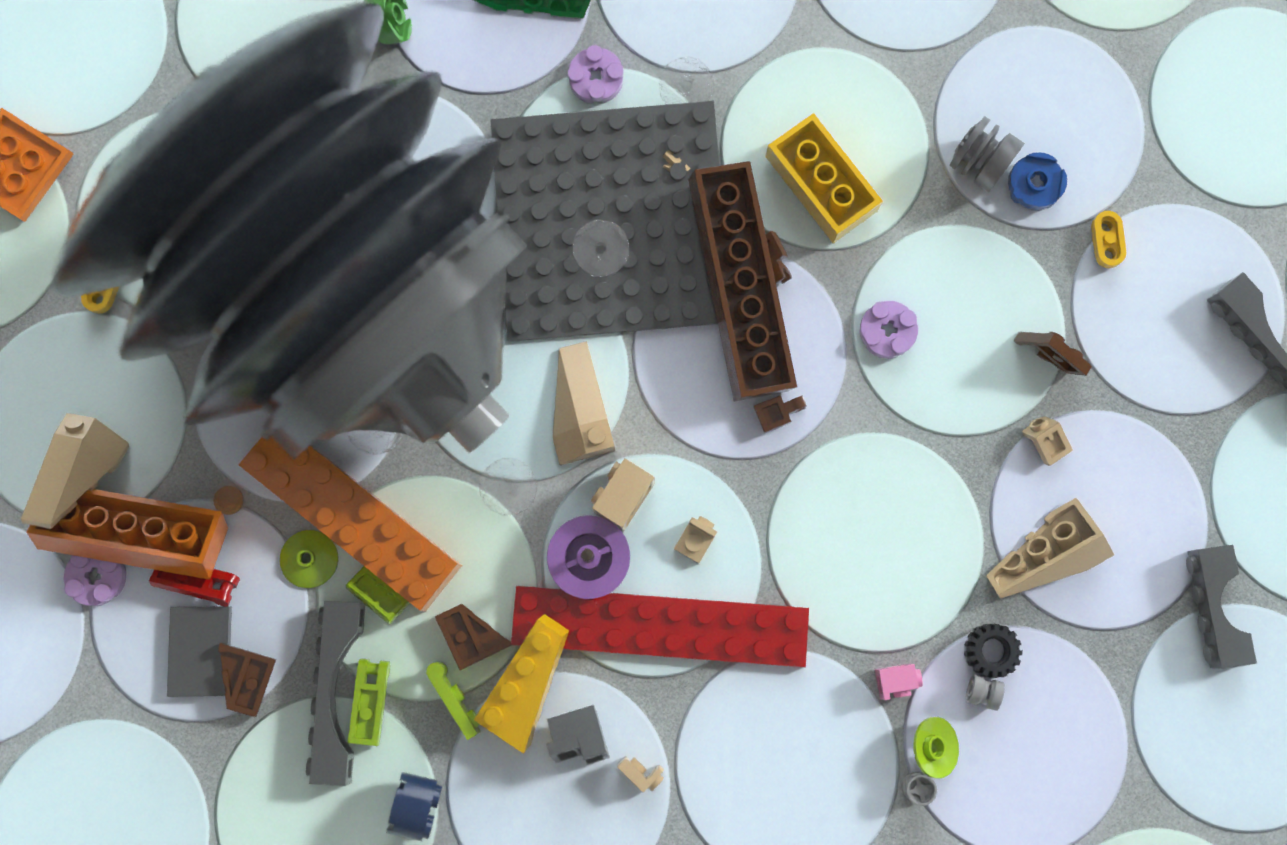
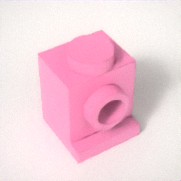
M915 664L874 669L879 697L882 700H889L890 693H893L894 698L912 695V689L923 687L921 672L919 669H915Z

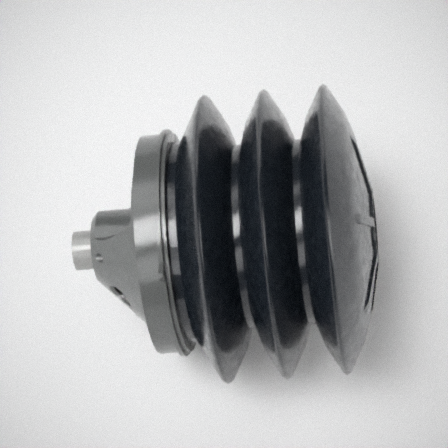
M366 1L355 2L299 17L246 44L215 66L209 65L201 71L102 169L96 185L88 194L73 219L53 271L52 282L55 292L71 297L128 285L149 276L136 298L119 346L121 359L131 362L181 351L212 337L216 343L198 373L184 414L185 424L194 426L264 409L270 418L262 426L266 430L262 437L265 440L272 437L293 459L315 440H330L337 434L358 430L407 434L422 443H435L449 432L470 453L490 437L509 417V414L490 393L502 381L507 264L522 252L527 245L507 224L511 219L507 213L503 216L496 213L489 219H486L480 213L501 149V141L490 138L447 148L419 161L413 158L427 133L443 85L442 76L436 71H424L382 81L356 92L367 73L383 25L382 9L376 3Z

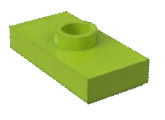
M365 566L345 585L348 591L389 625L410 604Z

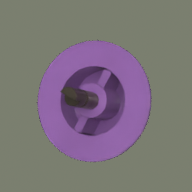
M591 515L579 516L567 521L555 532L548 546L547 564L553 580L563 591L578 598L594 599L611 593L622 583L630 565V549L622 531L609 520Z

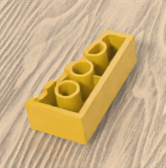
M545 614L537 620L474 718V721L523 754L532 743L555 669L569 633L568 629Z

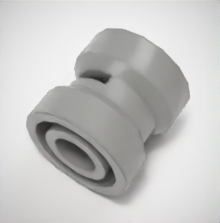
M973 674L967 687L966 702L974 705L981 703L987 709L997 711L1001 706L1004 696V682L997 680L986 681L983 676Z
M912 772L903 779L902 792L914 804L926 806L936 798L937 786L929 776L919 772Z

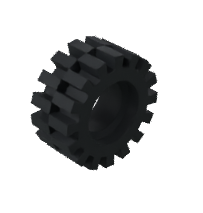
M999 624L978 626L974 632H970L968 635L969 640L965 641L964 644L967 647V650L964 651V656L968 657V665L974 668L973 671L990 678L1006 677L1008 673H1013L1016 670L1015 666L1021 663L1019 656L1023 655V650L1019 649V645H1022L1021 641L1016 639L1017 634L1014 631L1008 630L1009 627ZM990 639L998 640L1004 648L1003 657L998 662H989L983 656V645Z

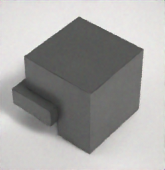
M594 705L547 719L553 741L548 743L547 747L550 757L556 763L581 755L583 760H586L587 765L610 758L598 713Z

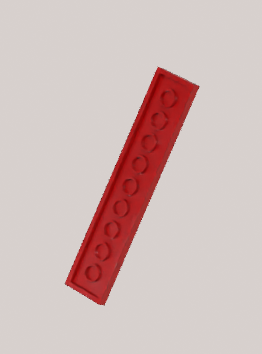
M516 586L511 645L521 646L537 620L545 614L569 630L563 649L806 667L809 608L609 593L594 599H582L572 596L562 589Z

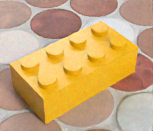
M814 113L774 140L767 147L765 156L832 243H835L877 213L883 203V200Z

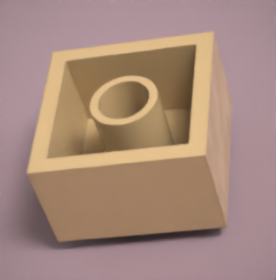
M626 458L623 459L621 464L617 461L607 475L609 483L605 489L600 486L591 500L594 505L592 508L594 513L599 517L609 520L623 532L655 484L654 476Z

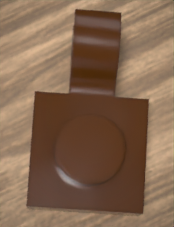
M770 231L766 234L775 282L781 281L784 284L792 279L790 271L781 261L788 257L776 232Z
M781 395L754 405L753 408L765 434L790 424L792 421L789 414L804 410L807 405L803 395L785 403Z

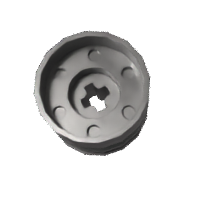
M984 116L980 122L969 129L955 149L949 166L956 169L961 161L965 160L968 164L961 174L965 176L974 167L979 171L974 183L989 193L1025 143L1011 133L1007 134L1000 142L997 141L995 137L1000 126L996 124L991 132L987 134L984 132V129L990 122V119Z

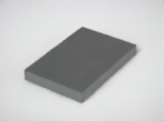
M231 606L170 607L167 697L225 696L219 644L222 642L231 645Z

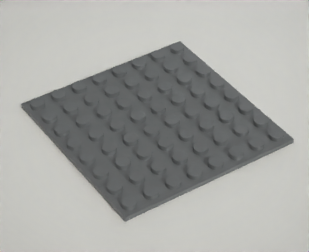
M714 101L490 119L492 138L501 141V149L494 167L497 212L500 216L506 213L511 219L507 224L527 245L522 252L507 264L505 315L508 342L718 324L688 178L694 170L720 166ZM668 150L674 153L673 156L676 159L680 158L682 160L680 163H675L671 166L670 173L663 167V165H668L669 163L662 157Z

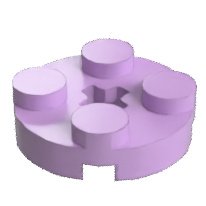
M592 45L578 53L570 63L568 78L571 90L580 100L586 103L608 102L617 96L623 85V66L619 58L607 49ZM601 71V80L597 78L593 81L590 80V72Z
M880 301L867 310L863 316L859 333L870 353L880 358L892 359L907 352L915 343L918 335L917 317L913 311L899 302ZM893 324L896 333H892L890 337L885 336V330L881 329L882 325Z
M72 555L64 571L65 593L78 603L84 605L100 606L108 603L114 596L117 597L121 593L126 582L124 564ZM97 568V573L101 574V580H96L93 585L91 579H89V574Z

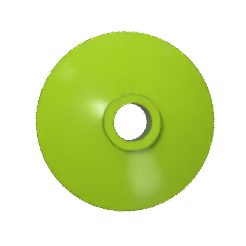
M304 530L292 535L285 542L280 553V568L283 575L289 582L301 588H315L323 585L333 576L338 565V552L334 542L324 533L315 530ZM305 553H309L311 556V560L307 564L302 562V556Z
M929 717L923 720L914 735L913 751L915 760L924 774L931 778H944L954 770L958 761L959 742L956 732L951 724L941 717Z

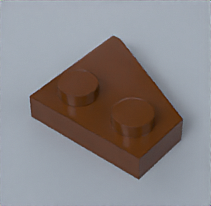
M1018 332L1014 339V342L1020 346H1035L1039 350L1036 354L1038 357L1053 364L1067 374L1087 376L1092 367L1083 359L1084 355L1064 343V337L1058 333Z
M463 604L435 616L459 671L512 646L510 640L495 631L488 623L477 617Z
M221 642L219 644V653L223 670L222 677L225 686L226 708L257 717L277 659Z

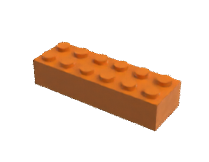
M94 489L93 491L87 490L77 499V505L54 527L46 528L29 525L26 532L35 547L40 550L210 580L228 531V525L222 511Z

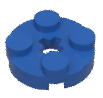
M1034 152L1026 155L1012 167L1009 173L1008 187L1011 192V199L1015 203L1032 210L1052 207L1064 194L1067 187V174L1064 168L1061 169L1060 165L1057 164L1058 160L1049 154ZM1035 175H1039L1040 181H1043L1044 185L1035 187L1031 183V179Z

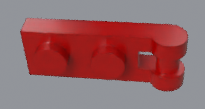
M213 569L210 580L154 570L149 579V583L153 587L212 601L224 607L229 606L232 599L230 595L232 589L237 588L240 578L235 574ZM215 582L222 584L219 590L212 589Z

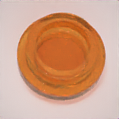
M224 486L215 493L213 502L217 511H222L225 515H232L242 508L244 498L238 488Z

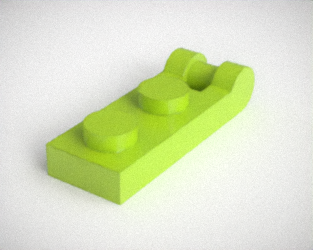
M359 659L348 743L371 746L380 745L390 661L371 663L369 659ZM368 674L377 675L376 684L367 683Z
M443 662L431 663L426 669L429 680L466 739L473 738L481 732L478 727L480 724L474 721L477 714L473 709L467 710L462 702L466 699L462 690L457 684L452 686L447 678V665Z

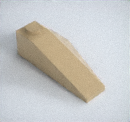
M587 341L559 348L553 441L560 465L615 451Z
M66 413L53 435L21 517V522L46 528L54 527L77 505V499L87 490L93 491L98 486L97 481L107 472L111 474L118 468L129 448V443L96 418Z
M1077 498L1050 512L1044 518L1045 523L1035 533L1031 531L1025 537L1026 542L1017 551H1011L986 575L1000 599L1090 570L1114 556L1104 534Z

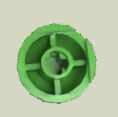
M364 0L376 3L382 9L383 25L377 42L392 45L409 40L412 33L411 18L406 20L404 10L408 9L405 0Z

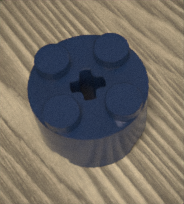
M402 772L400 780L405 781V783L400 782L399 789L397 788L386 833L422 842L423 838L429 839L435 817L429 814L431 807L437 808L443 786L437 785L438 780Z

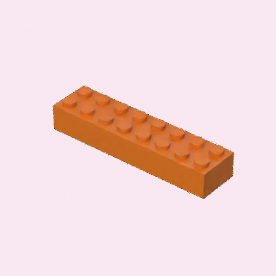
M261 437L238 464L419 611H427L462 567L459 562L311 444L293 459L272 437L268 440Z

